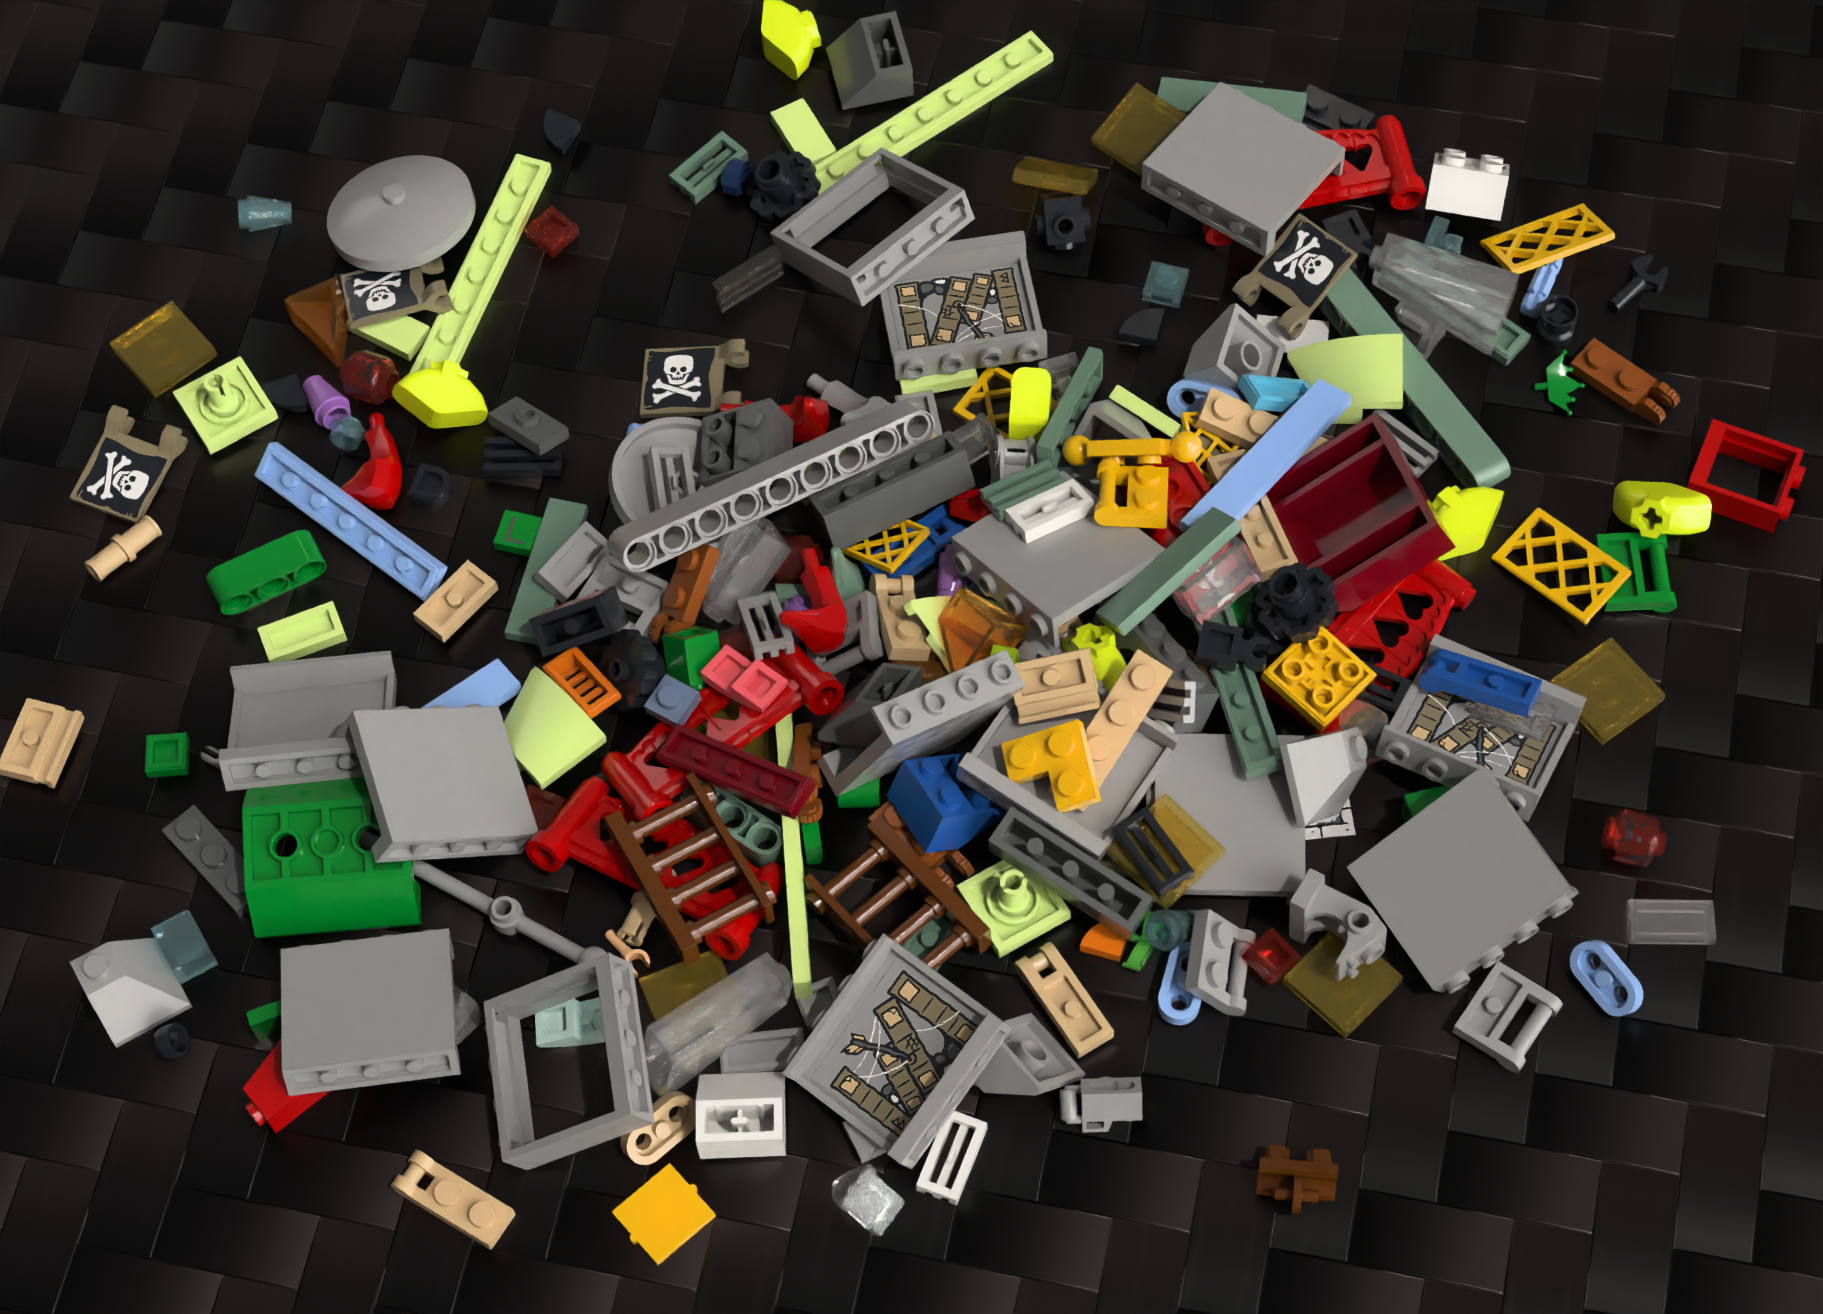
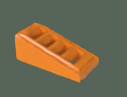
M577 646L567 649L542 667L544 673L565 691L590 719L622 698L619 691ZM577 671H580L579 674H577L570 680L566 681V679L569 678L571 675H573ZM586 678L589 679V680H587L586 682H584L583 684H581L580 686H578L576 689H573L574 686H576L578 683H580V682L583 681L584 679H586ZM594 685L597 686V688L589 692L584 697L580 696ZM601 693H605V695H603L602 697H600L598 700H596V701L593 702L592 704H590V705L587 704V703H589L591 700H593L594 698H596L597 696H599Z

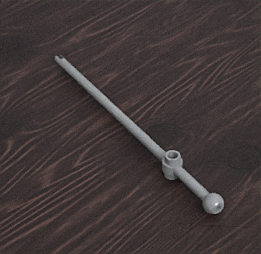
M211 746L204 747L207 752L219 757V750ZM200 752L201 758L205 762L220 769L218 758L215 759ZM366 830L359 837V845L372 850L371 847L380 837ZM413 860L415 876L489 915L494 928L499 933L514 935L520 932L576 962L577 965L607 953L602 948L596 946L585 949L525 916L520 903L513 898L501 896L494 900L422 860Z

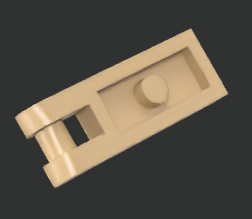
M873 573L870 577L869 592L877 597L878 623L888 659L928 661L931 647L926 641L927 634L924 624L919 617L909 616L903 607L910 600L916 599L913 576L899 575L898 578H887L886 574Z
M1051 942L1041 946L1039 953L1029 959L1023 957L1014 963L1018 975L1031 989L1078 1059L1114 1037L1113 1028ZM1047 967L1054 972L1044 979L1039 974L1040 971Z
M415 1150L408 1159L409 1167L403 1175L398 1174L391 1187L406 1199L492 1250L516 1215L514 1210L438 1164L425 1153ZM424 1174L433 1179L426 1191L417 1186Z

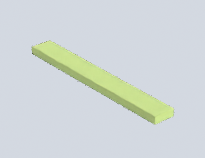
M1032 31L1024 34L816 164L815 175L821 182V188L818 191L819 195L881 147L902 157L1053 62V53ZM881 159L874 164V166L876 164L883 165Z
M520 154L515 155L448 293L453 310L447 313H438L410 373L429 368L432 361L442 362L448 360L460 363L552 171L549 162Z
M793 712L776 723L778 765L791 771L793 770L794 755ZM782 815L793 986L796 999H811L812 983L801 826L798 815L794 820Z

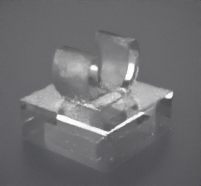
M1075 352L1038 362V368L1049 372L1052 389L1054 388L1058 402H1060L1079 366Z

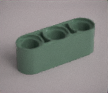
M698 780L701 785L706 783L701 780ZM709 784L718 802L714 807L724 824L730 820L742 821L739 827L727 829L744 858L757 868L766 865L768 862L781 865L785 860L781 827L729 792ZM688 787L681 792V800L690 795ZM700 810L685 816L688 822L704 830L710 828ZM764 841L776 843L775 846L768 850L757 848Z

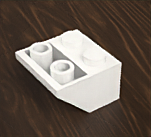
M1446 148L1443 154L1435 153L1425 209L1500 221L1510 165L1503 164V158L1493 155H1481L1480 160L1465 157L1466 152L1457 149Z
M783 1071L699 1075L696 1095V1145L700 1159L786 1156L785 1075L782 1074Z

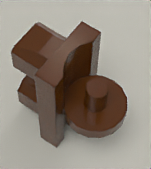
M1267 1146L1264 1157L1259 1159L1256 1195L1274 1196L1275 1200L1291 1201V1214H1300L1302 1202L1335 1201L1339 1164L1332 1163L1329 1150L1313 1148L1307 1151L1306 1161L1289 1160L1290 1150L1285 1146Z

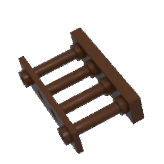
M694 772L686 775L690 795L637 823L633 820L627 823L620 810L604 817L610 838L685 967L701 960L697 944L703 942L702 937L757 908L766 923L769 924L775 921L772 905L777 903L770 885L766 880L759 883L714 806L718 802L711 787L707 782L701 785ZM700 810L710 828L656 856L653 853L645 855L640 844L644 843V837ZM719 842L729 861L675 889L672 886L665 889L659 877L663 876V870ZM736 875L740 877L749 894L694 923L691 919L684 922L679 913V910L683 908V903Z
M880 815L867 825L870 840L868 843L869 848L828 883L822 886L811 873L804 878L808 893L805 899L819 915L825 912L862 952L874 940L862 926L906 889L912 891L914 888L924 897L922 900L924 905L888 934L889 938L903 945L934 917L936 919L943 917L952 926L950 929L951 934L921 959V961L934 970L962 946L967 948L971 945L981 955L992 945L991 929ZM888 860L897 869L895 871L896 877L850 915L835 898L877 862L881 861L884 863Z

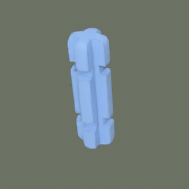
M1563 258L1537 267L1527 289L1528 292L1521 302V314L1531 318L1539 316L1542 302L1550 293L1556 279L1555 277L1562 266Z

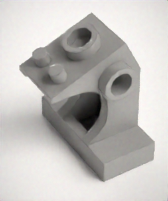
M1310 868L1290 900L1289 937L1304 944L1310 933L1314 931L1325 930L1336 934L1343 940L1345 947L1335 964L1337 966L1335 980L1340 981L1346 975L1353 979L1359 974V971L1356 969L1364 962L1371 964L1383 954L1386 946L1387 928L1371 907L1325 885V875Z

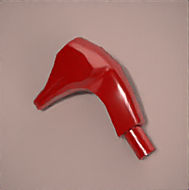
M795 396L791 405L779 406L793 420V442L806 443L827 433L830 422L827 400L808 396ZM744 401V405L754 403L751 401ZM721 402L720 412L744 405Z
M374 413L368 418L370 430L364 433L371 451L370 460L364 463L355 476L340 488L364 506L377 510L392 509L399 497L402 483V466L393 436L385 428L383 415Z
M808 548L800 554L805 569L800 575V579L810 598L811 609L800 611L785 610L779 614V620L782 626L790 629L804 641L812 652L821 655L832 653L840 648L844 642L848 628L847 611L830 569L827 566H820L816 550Z

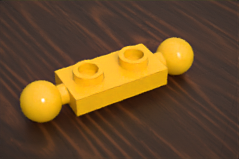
M1181 431L1172 439L1150 438L1090 441L1083 435H1073L1067 438L1062 446L1064 459L1073 466L1085 465L1091 458L1113 459L1120 466L1125 465V458H1138V464L1142 465L1161 464V457H1174L1180 462L1189 463L1196 460L1202 451L1200 438L1191 431Z

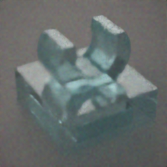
M1438 216L1434 217L1423 244L1420 259L1434 269L1439 258L1447 263L1456 264L1463 242L1462 237L1455 234H1447L1450 220Z

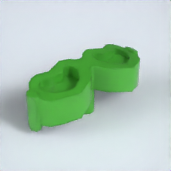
M1149 911L1144 918L1142 935L1134 934L1130 941L1137 944L1127 962L1122 964L1123 967L1140 971L1145 966L1156 940L1158 913Z

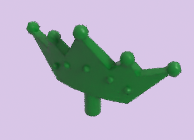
M1564 349L1561 352L1562 354L1546 368L1547 382L1535 383V391L1548 389L1549 402L1566 411L1567 415L1570 416L1572 411L1568 410L1566 404L1575 402L1576 399L1567 394L1578 388H1584L1585 384H1579L1566 376L1568 372L1573 371V368L1563 365L1564 355L1567 354V350Z

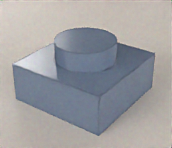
M665 674L645 703L644 709L647 714L674 728L677 723L680 725L685 724L702 698L699 691Z

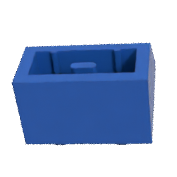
M966 753L903 760L887 793V797L925 853L959 849L1002 819L1008 812L956 778L958 765Z

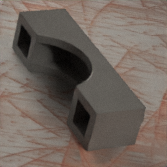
M1110 595L1107 598L1103 599L1098 607V610L1104 604H1106L1114 595ZM1150 613L1125 636L1110 628L1115 633L1116 648L1123 657H1133L1137 649L1174 671L1171 677L1196 681L1194 723L1162 721L1169 724L1175 733L1201 732L1220 693L1208 680L1207 675L1189 658L1186 650L1178 645L1167 632L1164 624ZM1095 614L1091 624L1104 626L1105 624ZM1164 687L1161 692L1163 694L1185 697V690ZM1155 702L1152 706L1184 712L1185 710L1183 706Z

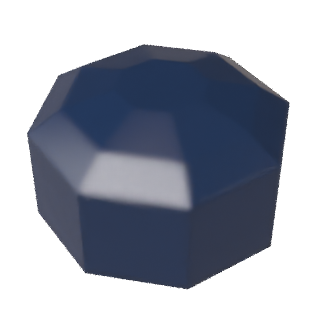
M733 158L727 162L721 176L723 193L736 197L744 193L748 184L749 174L751 173L749 162L738 158Z

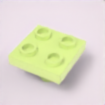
M241 356L173 391L176 401L210 455L278 419L276 410Z
M1004 860L956 885L960 898L991 929V946L999 958L1071 919V911L1060 896Z

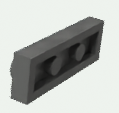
M192 805L162 829V832L190 865L236 915L241 918L249 911L244 886V858L198 808Z

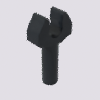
M1653 255L1636 258L1632 261L1629 269L1632 279L1607 301L1608 308L1612 312L1617 313L1644 289L1658 294L1664 288L1669 268L1665 266L1657 274L1649 275L1645 271L1651 266Z

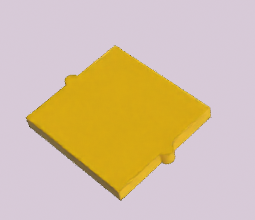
M670 1163L612 1211L613 1216L630 1234L631 1243H638L657 1266L716 1217L715 1213L697 1194L696 1185H689Z

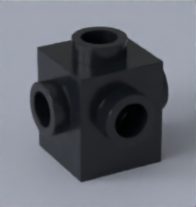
M1078 191L1040 194L1041 213H1035L1037 236L1044 235L1047 246L1054 245L1055 250L1073 249L1076 247V242H1085L1084 231L1090 230V215L1088 207L1082 208L1081 196ZM1067 219L1065 223L1059 224L1061 220Z

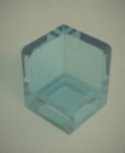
M185 910L151 928L180 984L218 965L190 911Z

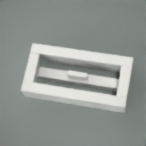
M1071 479L1005 509V519L1009 526L1013 525L1017 535L1022 534V540L1027 544L1094 513V500L1074 479Z
M954 1111L935 1137L916 1184V1191L924 1194L925 1191L929 1192L935 1198L941 1200L942 1197L948 1199L949 1203L957 1205L987 1131V1122ZM955 1122L960 1124V1127L937 1184L930 1182L952 1124ZM969 1128L974 1129L975 1132L953 1187L949 1189L946 1185Z

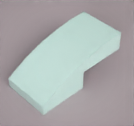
M600 997L582 1002L574 998L535 1014L536 1045L540 1048L580 1046L605 1042Z

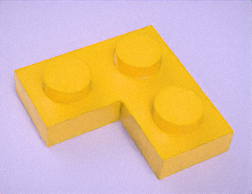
M1076 719L1001 743L1008 778L1020 785L1049 775L1056 807L1061 813L1101 802L1082 721Z

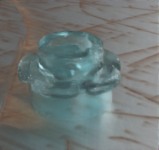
M343 416L341 419H333L329 425L332 429L329 439L340 449L347 451L356 450L359 444L366 439L364 434L366 431L362 427V423L354 417Z

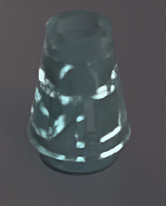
M247 195V199H238L239 229H249V232L284 224H292L291 201L283 202L282 200Z
M1191 909L1155 911L1145 925L1146 939L1153 947L1162 951L1176 949L1192 935L1195 911Z

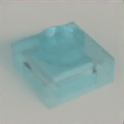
M1152 261L1143 289L1142 300L1179 308L1187 284L1189 269Z

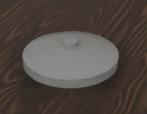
M403 156L375 164L349 180L337 193L329 207L327 229L335 250L348 263L369 271H402L426 264L454 247L471 226L476 210V200L467 176L453 163L432 156Z
M665 417L652 420L634 429L621 442L610 466L608 485L612 504L624 525L656 511L647 457L650 447H689L695 490L698 492L707 488L699 483L702 420L688 417ZM660 458L667 505H669L670 501L668 495L663 458ZM673 458L680 500L684 498L679 461L678 458ZM743 494L736 499L734 506L740 503ZM708 510L700 516L699 522L705 519ZM758 519L715 538L706 544L719 549L720 555L725 554L748 538ZM673 526L666 530L663 538L670 535Z

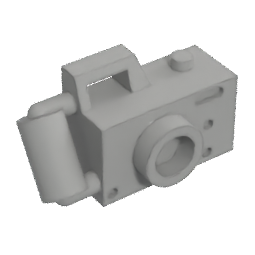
M1141 1077L1080 1079L1081 1085H1066L1064 1089L1059 1090L1060 1120L1065 1121L1067 1124L1082 1123V1133L1108 1132L1112 1121L1130 1122L1142 1120ZM1077 1093H1081L1082 1115H1077Z

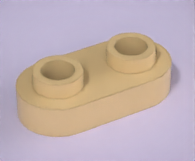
M672 1091L663 1095L652 1104L654 1124L621 1136L620 1144L623 1153L640 1165L656 1162L695 1129V1100L680 1091ZM678 1106L677 1114L669 1118L670 1110ZM645 1133L644 1141L640 1145H636L637 1137Z

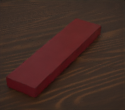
M678 723L656 754L659 763L687 775L694 772L698 780L707 782L710 785L793 820L816 787L811 778Z

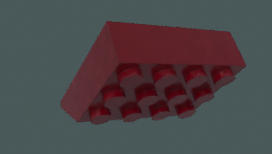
M1377 412L1298 460L1266 493L1298 562L1302 563L1307 570L1316 566L1321 567L1324 573L1333 580L1336 585L1334 596L1339 603L1338 611H1352L1456 548L1397 440Z

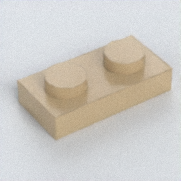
M467 560L413 613L415 621L441 642L445 643L498 590L497 583Z

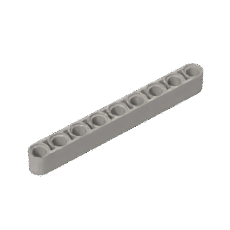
M907 400L897 401L620 526L610 535L608 549L611 555L633 572L648 570L928 441L934 433L935 420L930 413ZM914 417L912 424L907 427L910 419ZM880 432L879 438L873 443L875 436ZM846 448L844 455L839 458L841 451ZM812 463L811 469L804 475L805 469ZM778 479L775 487L769 490L772 482ZM743 494L740 503L734 506L736 499ZM708 510L705 519L699 522L700 516ZM673 526L670 535L663 538L666 530ZM637 543L636 549L627 555L629 548Z

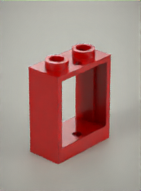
M1713 419L1687 488L1706 495L1712 504L1711 512L1773 533L1779 519L1787 521L1795 499L1787 496L1790 488L1799 489L1806 467L1799 465L1804 450ZM1720 452L1783 474L1784 476L1773 505L1707 483L1717 453Z

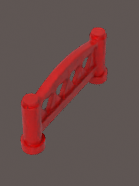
M1385 115L1380 117L1375 122V128L1371 130L1330 129L1315 131L1345 147V152H1357L1361 148H1367L1371 150L1372 154L1364 171L1358 170L1344 159L1343 173L1340 177L1330 173L1297 210L1386 192L1388 193L1391 206L1397 210L1413 209L1426 200L1428 194L1424 180L1416 174L1402 125L1395 116ZM1203 223V231L1209 244L1224 246L1235 242L1232 238Z
M1436 559L1356 609L1343 611L1327 630L1348 649L1351 647L1380 652L1384 660L1381 663L1374 664L1375 666L1408 679L1426 657L1429 645L1435 634H1440L1450 609L1458 607L1464 610L1473 600L1477 591L1472 588V583L1442 561ZM1398 593L1426 596L1431 600L1432 606L1422 609V617L1420 619L1412 620L1406 616ZM1373 620L1401 623L1407 627L1408 633L1404 636H1398V644L1395 647H1386L1381 642ZM1262 674L1257 679L1265 702L1271 699L1315 734L1352 728L1350 726L1351 722L1370 710L1351 702L1320 732L1261 679ZM1373 680L1374 684L1393 692L1397 690Z
M780 634L773 635L774 639L781 638ZM794 642L795 653L787 654L785 649L779 650V656L771 658L770 653L766 652L763 660H760L788 680V686L762 713L740 704L739 718L735 721L713 718V715L718 710L725 709L732 699L707 685L699 690L702 699L683 726L694 730L697 725L707 723V736L742 749L802 704H805L816 715L831 713L842 702L844 687L833 674L823 672ZM662 721L654 726L628 754L617 751L610 752L603 758L601 763L603 775L634 811L636 823L674 804L671 799L688 787L687 774L672 768L647 765L651 758L656 757V754L674 729ZM675 822L650 835L657 836L667 832Z
M592 776L582 781L545 830H539L532 836L525 846L526 854L536 866L549 872L558 871L565 861L571 857L641 891L612 839L603 842L600 836V821L604 817L620 810L627 823L632 820L635 822L634 811L624 799L608 796L609 787L606 782ZM681 818L667 832L651 837L654 842L665 843L668 846L667 849L704 831V829ZM719 842L689 857V859L702 861V867L675 877L672 875L671 866L663 870V876L659 877L665 889L670 886L675 889L729 861ZM663 851L655 853L654 856L662 853ZM746 859L759 883L766 880L777 898L786 885L785 869L774 862H768L766 865L757 868ZM736 875L735 877L739 880L737 885L714 894L706 891L683 903V908L679 911L699 920L749 894L740 877ZM757 908L705 935L706 943L718 956L727 960H738L750 944L749 936L763 916Z

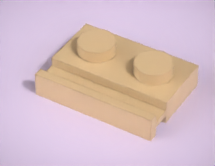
M1090 647L1014 663L1026 685L1013 696L1019 713V724L1097 709L1102 706Z
M27 698L0 757V775L35 784L39 782L47 784L50 788H55L85 719L82 712L78 710L74 712L65 710L62 706Z

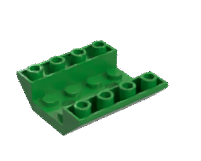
M364 777L247 789L242 806L244 886L256 939L422 925L420 884L414 879L413 860L376 863L372 850H363L359 846L360 835L368 829H375L379 832L380 837L382 835ZM285 836L295 837L297 841L295 852L289 857L278 856L276 852L278 841Z

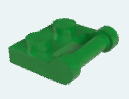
M1640 532L1596 534L1594 545L1627 567L1632 573L1603 605L1604 612L1654 610L1655 612L1665 613L1676 609V595L1670 589L1664 551L1668 547L1666 534H1661L1657 539L1643 537ZM1639 550L1649 553L1654 591L1645 592ZM1605 565L1598 566L1600 583L1611 582L1617 575L1616 572Z

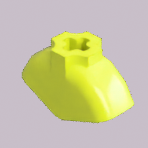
M764 0L761 25L763 53L767 60L788 77L797 80L809 67L814 52L813 48L821 46V37L815 18L811 11L800 12L798 8L782 0Z
M448 360L442 362L432 361L429 368L409 373L394 385L392 391L393 397L399 404L427 426L435 429L477 425L484 422L488 415L482 394L467 379L469 372L463 370L460 364Z
M1022 367L1014 372L1011 387L1008 439L1024 440L1026 436L1034 437L1037 445L1050 421L1052 383L1051 376L1045 369Z
M1623 481L1615 488L1613 498V511L1621 522L1639 529L1643 537L1657 539L1661 534L1690 535L1704 532L1709 528L1712 504L1710 499L1702 493L1666 482Z
M1454 485L1451 488L1447 486L1436 496L1432 505L1456 548L1439 557L1440 561L1475 552L1483 547L1500 509L1504 491L1485 486L1460 490Z
M1088 623L1078 627L1076 632L1065 636L1060 644L1063 652L1090 647L1096 678L1104 684L1105 690L1111 692L1127 667L1122 654L1116 648L1115 633L1107 625L1095 626Z

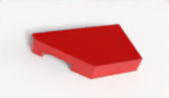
M969 489L959 496H954L947 500L951 516L976 523L992 513L981 501L980 489Z

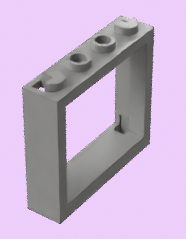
M881 147L770 232V235L782 262L863 307L973 221L975 217L964 189ZM881 159L883 165L881 166L879 164H876L874 166V164ZM890 186L928 205L848 268L811 249L816 243Z
M606 953L483 1002L486 1020L484 1029L488 1037L490 1054L488 1066L493 1080V1108L497 1115L498 1146L501 1148L502 1162L530 1170L655 1123L633 964L611 953ZM599 989L615 1111L535 1141L520 1019Z

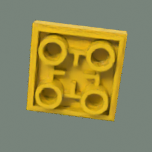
M1319 627V633L1315 639L1305 640L1298 644L1292 643L1263 672L1261 679L1322 732L1375 679L1377 674L1327 629Z

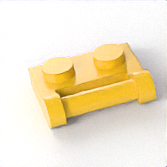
M1113 459L1100 461L1096 474L1100 482L1099 502L1094 508L1095 521L1102 526L1166 529L1169 467H1155L1152 465L1120 466ZM1116 485L1128 486L1127 507H1118L1115 503Z

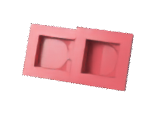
M727 644L700 671L701 680L730 699L761 713L788 686V680L756 658L752 663Z

